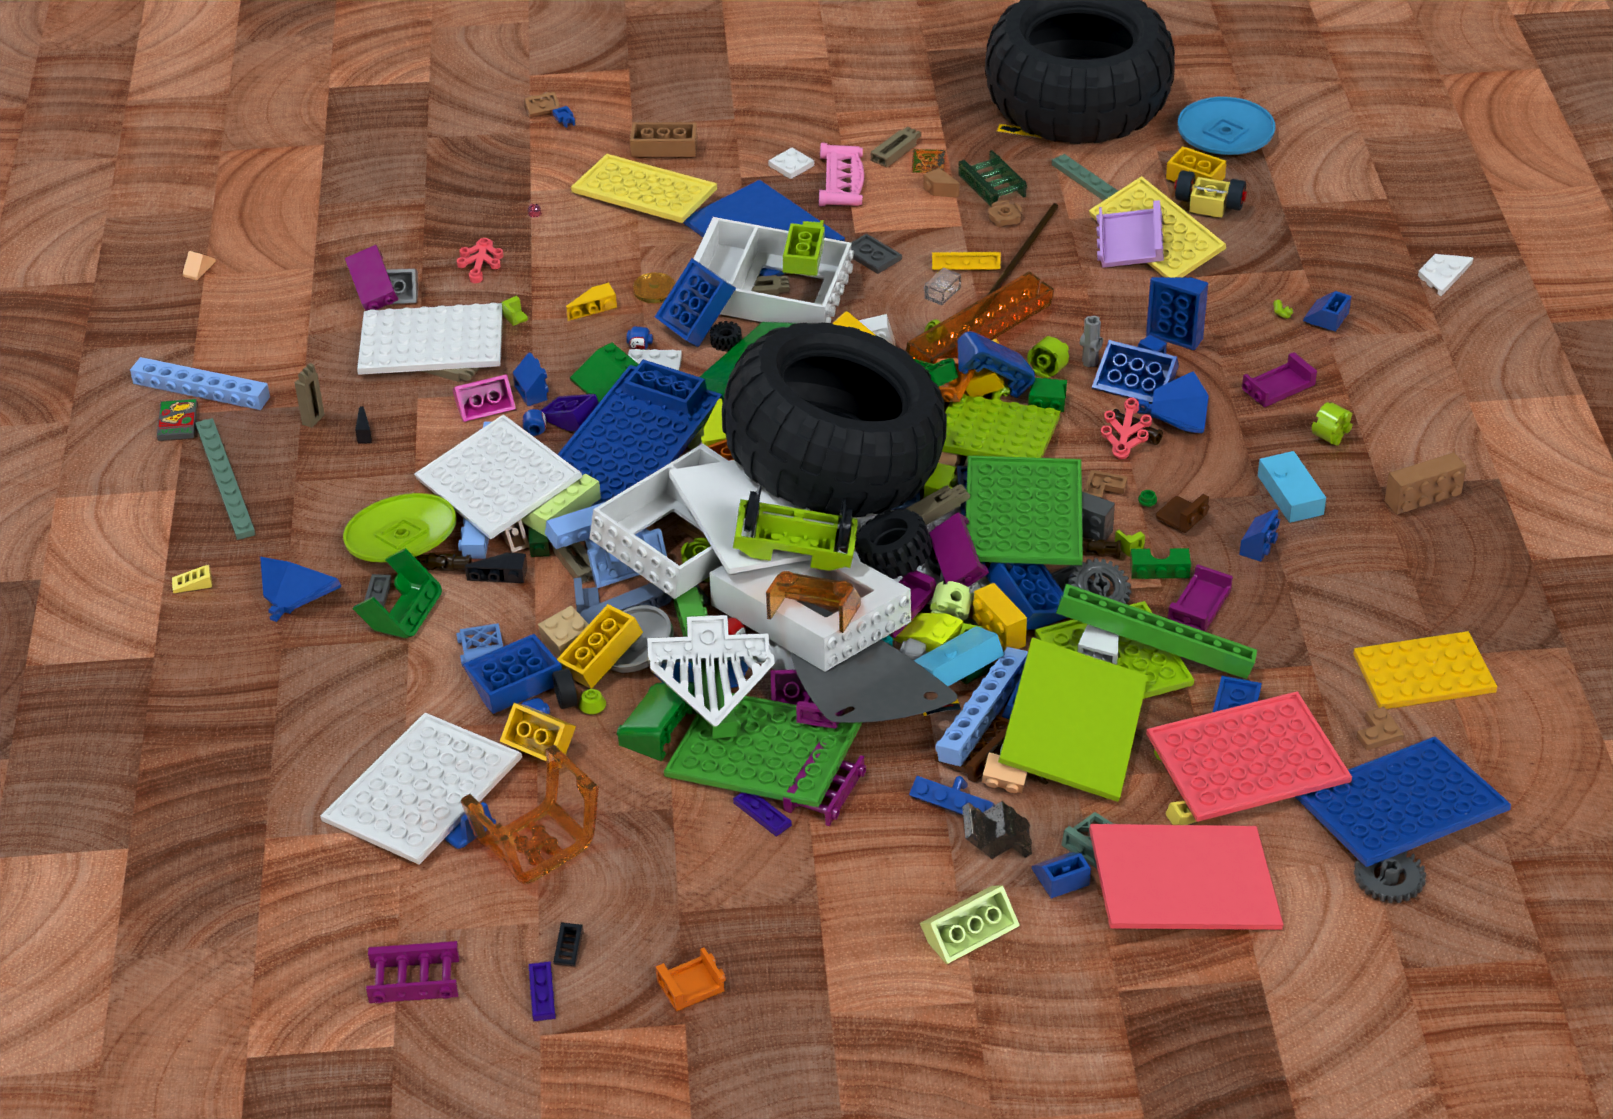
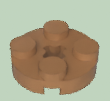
M1007 200L997 201L988 209V217L997 227L1019 224L1022 217V208L1015 202L1013 205L1009 204Z

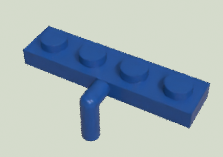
M916 776L909 793L913 798L986 824L995 805L993 802L960 791L961 788L966 789L968 783L961 776L956 777L952 788Z

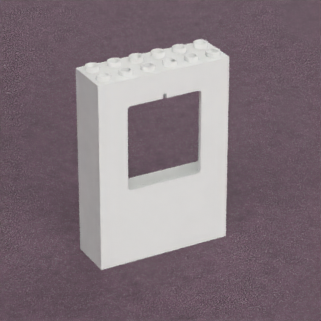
M713 217L694 256V260L736 287L720 314L758 322L831 323V317H834L836 311L835 306L839 305L840 295L844 293V284L848 283L849 273L851 274L853 270V264L851 263L854 255V250H851L852 243L824 238L817 276H810L824 279L814 303L751 291L762 268L783 271V253L789 231Z
M701 444L593 509L589 539L676 599L710 577L709 572L722 566L712 546L679 566L635 534L671 512H675L701 530L669 477V470L728 460L706 445Z
M855 558L852 559L851 568L843 567L831 571L810 568L811 560L732 574H728L722 565L709 572L712 606L738 619L741 623L760 634L769 633L770 640L824 672L911 622V589ZM830 581L862 597L853 602L852 606L848 605L829 617H824L796 601Z

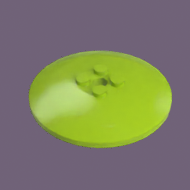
M424 493L397 495L375 502L358 512L346 525L343 540L346 549L353 556L365 561L386 562L385 559L405 548L416 557L435 548L452 533L456 524V513L453 506L447 500L436 495Z

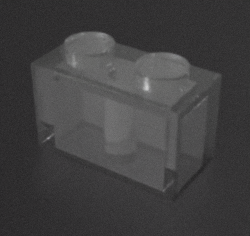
M942 268L931 280L925 283V299L942 306L961 288V274Z

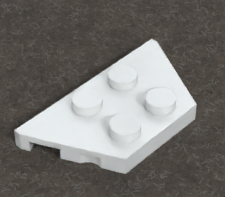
M1435 254L1419 270L1418 277L1425 281L1430 288L1435 287L1438 290L1437 294L1442 296L1472 265L1473 258Z

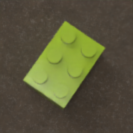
M790 223L783 253L784 273L817 276L824 247L825 227Z

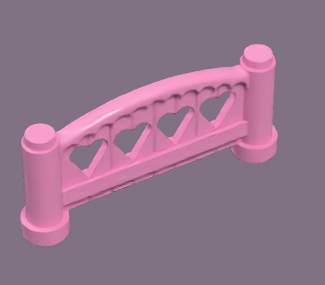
M821 143L820 159H827L826 190H819L820 207H825L826 205H862V195L859 194L864 183V168L860 157L862 158L863 148H860V146H840ZM851 159V164H846L842 160ZM851 168V173H845L841 170ZM849 177L851 178V183H846L841 179ZM850 187L851 192L848 193L840 189Z

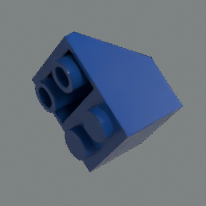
M1334 291L1317 299L1303 318V321L1336 332L1349 314L1352 296Z
M531 352L527 353L513 371L514 387L527 407L547 401V393L549 392L545 382L547 373L544 368L540 367L539 360L535 359Z
M1274 509L1255 517L1241 540L1239 555L1260 562L1265 555L1268 556L1271 544H1275L1278 538L1276 530L1280 523L1278 518L1279 510Z
M1070 852L1032 865L1031 868L1050 898L1090 885L1091 867L1081 853Z

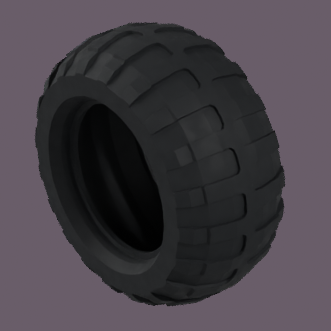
M1020 0L1019 3L1010 5L1000 16L997 24H994L987 42L985 75L993 103L997 105V108L1010 123L1019 125L1024 132L1050 141L1068 142L1070 144L1101 143L1128 136L1133 130L1136 131L1145 127L1163 109L1174 81L1175 49L1171 33L1167 31L1165 22L1158 12L1150 7L1148 8L1147 4L1142 0Z
M823 322L810 324L795 323L787 328L778 327L770 330L754 343L748 345L736 362L725 389L722 404V430L726 434L727 446L733 459L743 466L744 473L750 479L761 484L772 495L792 502L797 507L803 509L807 507L813 511L832 515H840L843 499H846L847 507L852 508V517H865L870 513L883 514L898 507V505L904 504L907 500L910 501L934 473L946 440L947 414L944 413L945 403L938 385L931 380V374L903 349L894 346L882 337L874 336L854 327Z

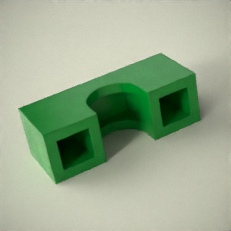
M1170 548L1169 557L1165 559L1153 557L1150 549H1131V578H1190L1191 559L1189 548Z

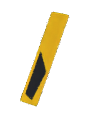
M1000 124L997 129L999 132L1042 138L1024 132L1021 127Z

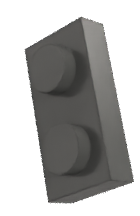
M372 574L365 600L374 597L384 607L392 582L391 575Z

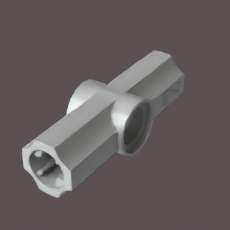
M1095 315L1085 318L1084 333L1079 342L1080 346H1083L1082 362L1086 367H1095L1098 364L1099 350L1103 344V338L1100 337L1101 321Z

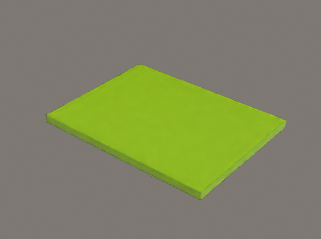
M1032 637L998 762L1118 802L1123 788L1148 675Z

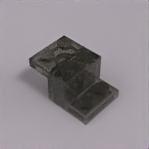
M1003 801L983 813L969 802L962 806L965 838L991 859L1011 848H1014L1025 858L1032 854L1030 824L1014 808L1009 807Z

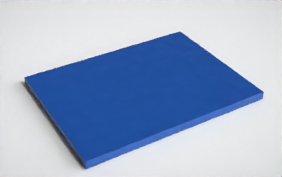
M758 180L692 213L683 224L704 237L713 217L789 231L790 223L803 224V221L820 222V220L761 180ZM824 224L825 238L845 242V237ZM762 268L759 276L776 275L777 277L786 273Z
M1437 737L1429 738L1349 769L1348 771L1352 776V782L1296 796L1365 867L1511 810V804Z

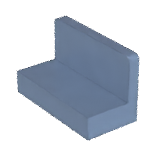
M581 577L574 578L576 609L580 614L583 610L600 603L597 587L582 589Z

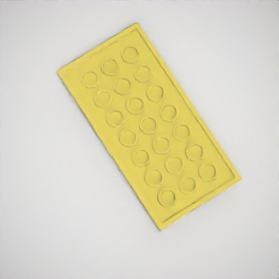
M606 154L571 186L572 193L683 223L717 190V183Z
M1142 176L1089 210L1090 216L1097 221L1096 215L1099 214V207H1102L1103 214L1153 209V201L1160 200L1164 261L1148 262V264L1163 277L1183 278L1226 249V244Z

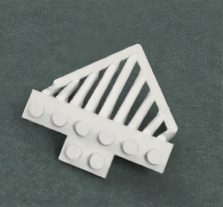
M727 615L687 617L688 637L647 638L648 664H650V670L708 723L713 727H717L774 666V655L769 650V633L728 635ZM753 659H756L757 662H763V664L760 666ZM727 660H731L739 690L734 696L731 693ZM740 660H743L752 669L753 675L747 682L740 665ZM701 661H705L710 711L704 706ZM714 661H718L724 695V706L720 711L718 710ZM677 662H680V684L673 678V670ZM688 662H693L695 697L688 692ZM662 663H667L665 670L660 667Z

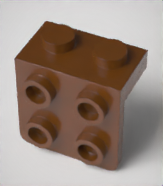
M1202 494L1193 503L1180 496H1175L1156 513V518L1187 533L1207 515L1209 511V496Z

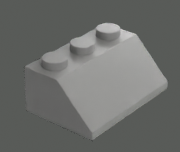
M416 269L387 270L394 291L399 298L398 301L392 304L417 303L419 289L418 271Z

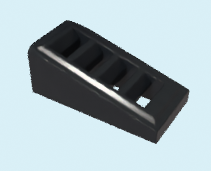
M360 406L358 410L355 429L358 444L372 443L371 430L363 406Z
M561 922L553 964L576 966L583 937V925ZM565 935H576V938L565 937ZM564 941H566V942H574V945L563 944V943H564ZM562 948L573 949V952L562 951ZM560 955L571 956L572 959H560Z

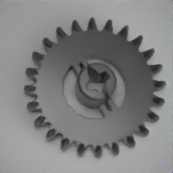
M1094 558L1093 562L1091 559H1087L1086 563L1083 562L1082 565L1075 566L1068 581V584H1072V586L1107 597L1106 593L1110 588V580L1113 584L1114 592L1107 598L1124 604L1130 601L1129 596L1132 593L1130 590L1131 584L1127 582L1129 580L1128 576H1123L1125 571H1119L1118 565L1112 566L1113 562L1109 561L1106 563L1105 559H1102L1101 562H1099L1098 558ZM1094 576L1095 579L1088 589L1087 580Z
M1407 851L1368 867H1365L1359 860L1354 865L1355 881L1359 883V888L1365 889L1364 893L1367 895L1372 894V898L1376 899L1379 897L1381 902L1388 900L1389 903H1393V900L1401 903L1402 899L1409 901L1410 897H1417V893L1422 892L1425 886L1426 872H1424L1425 867L1423 865L1420 867L1421 860L1418 859L1414 862L1415 854L1413 853L1411 857H1407ZM1381 867L1380 876L1376 879L1374 871ZM1403 872L1406 879L1403 883L1397 885L1399 876Z

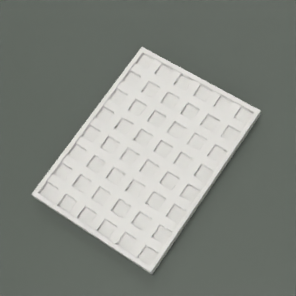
M502 303L364 311L357 367L358 375L501 366Z

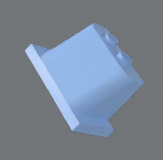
M645 528L635 534L667 557L661 529L649 531ZM585 540L594 583L597 588L640 575L592 540Z

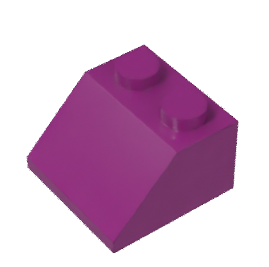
M771 670L772 701L797 705L798 701L804 702L808 693L802 685L796 670Z

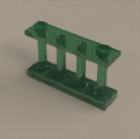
M993 150L990 151L989 160L972 166L965 160L959 161L958 175L990 207H992L994 202L998 201L1000 196L1015 191L1022 197H1026V181ZM990 166L993 168V170L981 174L977 172ZM996 175L1002 176V178L991 182L985 180ZM1005 183H1009L1011 185L1000 190L994 189V187H997Z

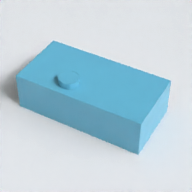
M1294 451L1259 459L1258 477L1289 523L1324 515L1326 496Z
M975 626L914 661L945 685L950 686L1004 656L998 634Z

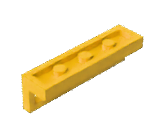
M932 252V270H1000V252Z

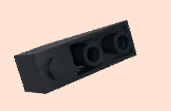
M504 553L465 564L467 581L524 583L528 568L526 554Z

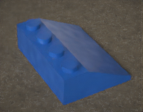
M691 258L656 313L655 318L686 341L699 347L736 287Z
M1152 277L1150 279L1146 336L1152 335L1162 341L1195 351L1203 340L1208 282L1195 278Z
M1109 340L1092 389L1127 398H1135L1136 400L1143 399L1152 404L1154 389L1175 379L1179 367L1177 356Z
M996 562L990 564L988 568L989 573L985 576L990 584L995 583L1027 617V630L1042 628L1068 618L1056 613L1063 591L1044 564Z
M535 634L463 664L483 703L492 714L502 711L514 703H520L554 688L552 674L555 671L562 670L561 663Z

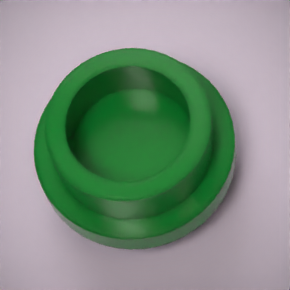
M1144 490L1139 495L1138 501L1145 507L1154 506L1157 503V496L1152 490Z

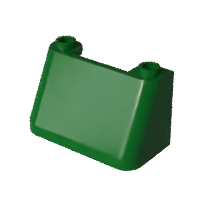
M688 682V692L695 697L694 682ZM656 683L649 688L646 696L623 725L618 727L619 746L662 761L666 756L663 748L666 743L669 744L671 742L670 734L686 713L697 715V712L668 685Z

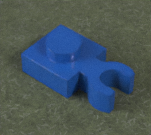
M568 106L552 110L555 119L559 123L563 122L565 128L568 127V123L575 125V118Z

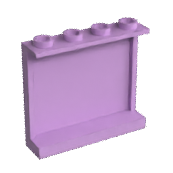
M1160 200L1153 201V209L1103 214L1102 207H1099V214L1096 215L1097 225H1099L1097 227V236L1100 237L1097 239V247L1100 251H1097L1098 261H1101L1102 268L1164 261Z

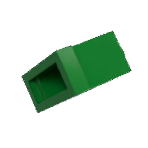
M1035 378L1034 383L1030 386L1028 405H1036L1040 408H1054L1064 412L1067 380Z

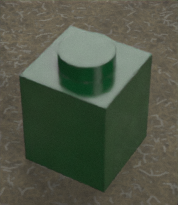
M529 528L531 557L550 556V540L538 531Z

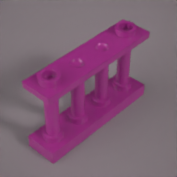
M820 742L817 744L813 752L818 749H824L821 747ZM813 752L796 776L795 783L789 787L787 792L795 794L797 791V782L801 778L806 777L805 767L810 763H815L812 757ZM860 755L855 764L842 761L839 768L850 772L846 778L835 775L832 782L841 785L837 792L827 790L824 797L832 799L829 806L820 804L819 807L794 803L791 802V799L783 797L784 811L792 813L795 807L802 806L825 814V825L830 826L832 821L838 818L842 805L859 778L864 777L866 773L864 756Z
M457 941L368 947L370 967L376 968L375 985L366 986L369 1003L459 997L456 979L451 980V963L459 962ZM442 963V980L429 981V964ZM420 965V982L406 983L407 966ZM398 966L397 984L384 985L385 967Z

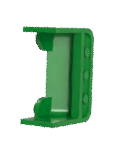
M405 548L385 559L398 573L394 584L396 589L402 594L390 613L374 597L355 605L352 609L374 631L401 638H410L416 634L442 593L440 583Z

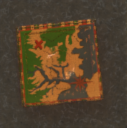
M913 149L912 173H928L937 168L945 171V150Z

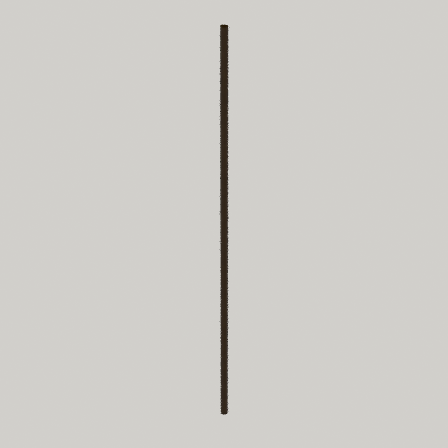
M1053 203L941 359L951 358L958 348V339L965 332H969L1058 209V204Z

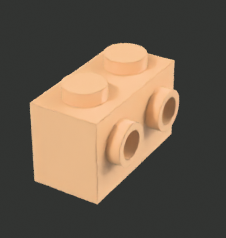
M989 752L981 783H985L991 788H1004L1010 793H1022L1028 772L999 763L1000 755Z

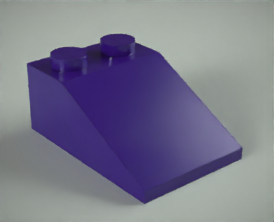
M596 394L558 396L540 411L545 414L547 422L567 431H577L599 404Z

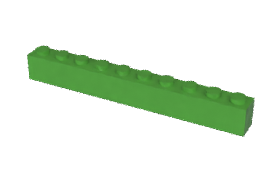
M1066 584L1059 600L1057 614L1244 679L1248 678L1255 664L1257 650L1069 584Z
M697 587L691 588L674 599V607L683 637H688L687 617L708 616L706 607H703V595L699 594ZM701 661L704 706L710 711L705 661ZM714 661L718 710L720 711L724 706V695L718 661ZM736 707L717 727H713L708 723L712 739L737 736V727H740L739 715H735Z

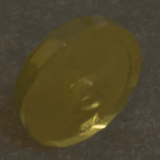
M656 272L646 273L634 281L633 292L635 297L643 302L661 303L665 301L676 283L669 275Z

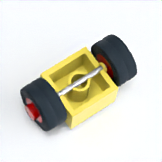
M1181 170L1174 185L1175 199L1185 202L1190 201L1189 212L1222 218L1226 208L1241 210L1243 202L1247 198L1246 181L1232 179L1231 182L1198 177L1195 183L1194 172Z

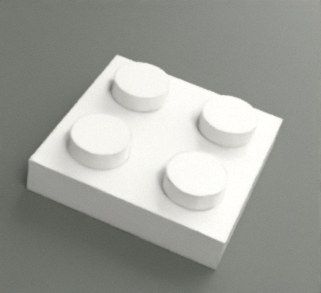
M790 148L768 160V166L792 179L813 167L814 160L796 149Z

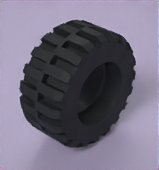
M901 509L889 510L882 515H876L874 519L868 520L866 525L860 528L855 541V549L860 561L891 579H897L899 576L904 577L908 575L907 573L916 571L917 567L922 566L925 563V559L929 558L933 547L931 536L923 518L914 511L911 512L907 509L903 511Z

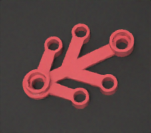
M481 238L476 242L475 246L461 248L459 250L461 257L456 260L457 267L465 268L468 264L476 261L474 268L469 272V280L471 283H480L483 281L481 271L483 261L488 263L492 269H499L501 267L499 259L503 258V250L500 248L495 249L492 240ZM490 252L493 255L494 259H492L486 253Z
M1128 398L1124 402L1126 414L1123 426L1117 421L1113 411H1106L1104 414L1105 421L1110 423L1120 435V441L1114 437L1112 428L1108 425L1101 428V435L1112 444V453L1118 459L1127 458L1131 448L1149 439L1148 432L1141 429L1151 426L1152 418L1150 415H1143L1140 422L1131 426L1133 414L1139 411V402L1135 398ZM1138 432L1137 437L1128 441V437Z

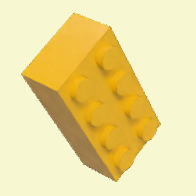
M607 604L557 660L561 663L562 670L567 668L570 670L573 680L592 689L640 637L643 631L635 617Z

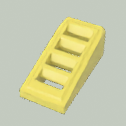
M209 565L172 577L173 593L212 588Z
M1185 801L1170 803L1166 816L1172 825H1188L1196 822Z

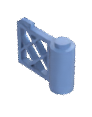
M499 623L460 629V633H456L457 641L462 643L464 655H460L462 667L466 662L504 647ZM495 631L492 635L486 634L487 632ZM467 635H475L472 638L466 637ZM480 638L486 639L483 642L477 641ZM491 642L497 643V645L491 646L488 644H490ZM471 645L477 646L476 648L468 649Z

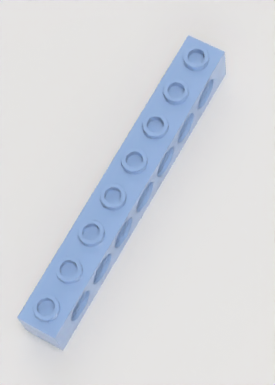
M142 357L130 369L133 384L261 410L270 398L268 383Z
M1011 647L1005 649L1004 656L998 658L995 665L990 668L989 673L982 679L977 690H974L972 697L964 704L959 715H956L954 722L946 729L941 740H938L936 744L938 761L962 766L982 735H984V732L991 725V722L1012 695L1022 675L1028 651Z

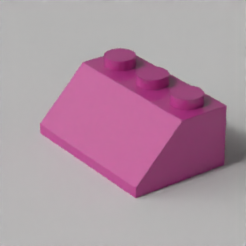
M507 374L456 386L452 389L463 422L516 409Z

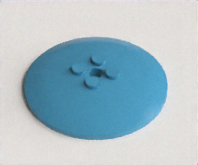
M1211 97L1193 102L1182 110L1178 117L1177 125L1182 138L1192 146L1210 153L1224 155L1244 154L1258 150L1267 145L1275 133V121L1266 109L1254 102L1235 97Z

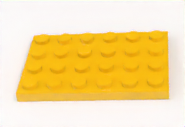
M1469 631L1354 648V657L1378 708L1385 707V709L1497 692V685Z

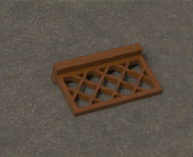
M996 715L988 727H994V731L984 732V735L981 737L982 742L977 743L973 749L981 750L978 753H972L971 751L965 760H970L966 766H956L938 761V754L934 756L935 761L967 774L968 780L975 783L983 776L989 752L1000 755L1009 719ZM999 726H1006L1004 729L997 730L996 728ZM994 737L991 741H984V738Z

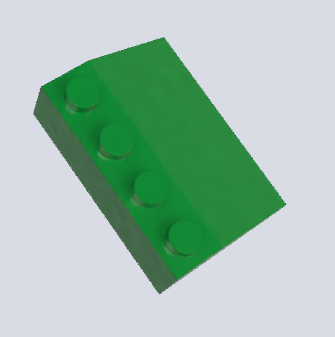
M611 342L597 349L570 377V380L586 394H596L600 403L629 365L637 367L639 364Z

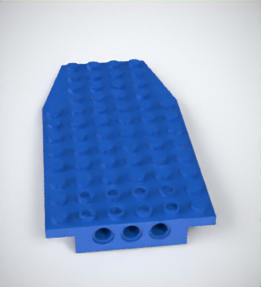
M643 359L637 367L629 365L558 453V456L579 470L582 475L587 474L599 481L601 499L592 506L606 502L678 459L707 422L718 399L723 401V395L707 390L704 378Z

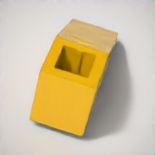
M605 283L594 286L566 306L567 320L570 321L617 308L616 293L611 285Z

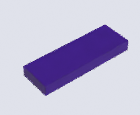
M741 792L733 798V803L776 837L792 826V821L759 795Z
M551 961L528 964L533 1021L556 1019Z

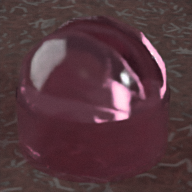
M534 203L530 204L528 215L534 218L541 215L540 206L538 204L534 205Z

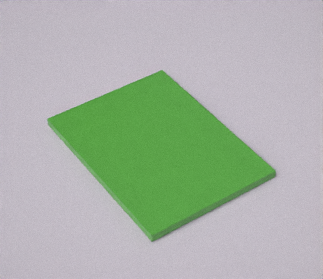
M968 456L967 492L970 494V499L966 501V517L969 519V523L966 526L980 562L1082 565L1081 459Z
M745 696L736 706L735 715H739L740 727H737V736L712 739L708 722L697 713L666 766L664 776L783 800V797L791 799V802L819 807L863 722H839L836 729L797 723L796 705ZM820 742L821 747L824 749H818L813 752L817 744ZM813 752L812 757L815 763H810L805 767L806 777L801 778L797 782V791L795 794L787 792L789 787L795 783L796 776Z

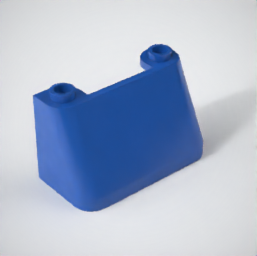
M971 331L965 332L958 339V367L960 372L967 374L968 370L976 369V372L979 373L983 368L989 369L1010 379L1008 381V387H1011L1010 395L1016 398L1034 383V370L1018 352Z

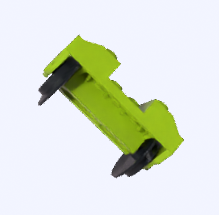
M759 484L756 492L750 491L749 500L740 499L733 543L734 549L741 550L751 558L771 561L773 549L811 555L810 568L831 571L843 567L851 568L858 519L852 518V508L847 507L846 499H843L839 516L759 502L761 484ZM744 519V531L749 532V537L741 536ZM847 546L846 554L838 552L840 548H846Z

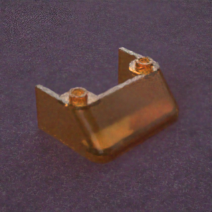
M783 571L778 574L766 591L767 619H772L785 598L838 607L840 633H844L861 605L860 594L852 584L846 581L824 579L791 573L790 571Z

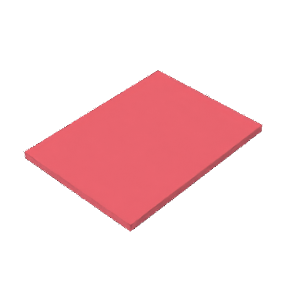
M1298 691L1149 728L1146 731V735L1196 822L1352 782L1351 774Z
M1090 824L1089 832L1110 928L1282 930L1283 921L1257 826Z

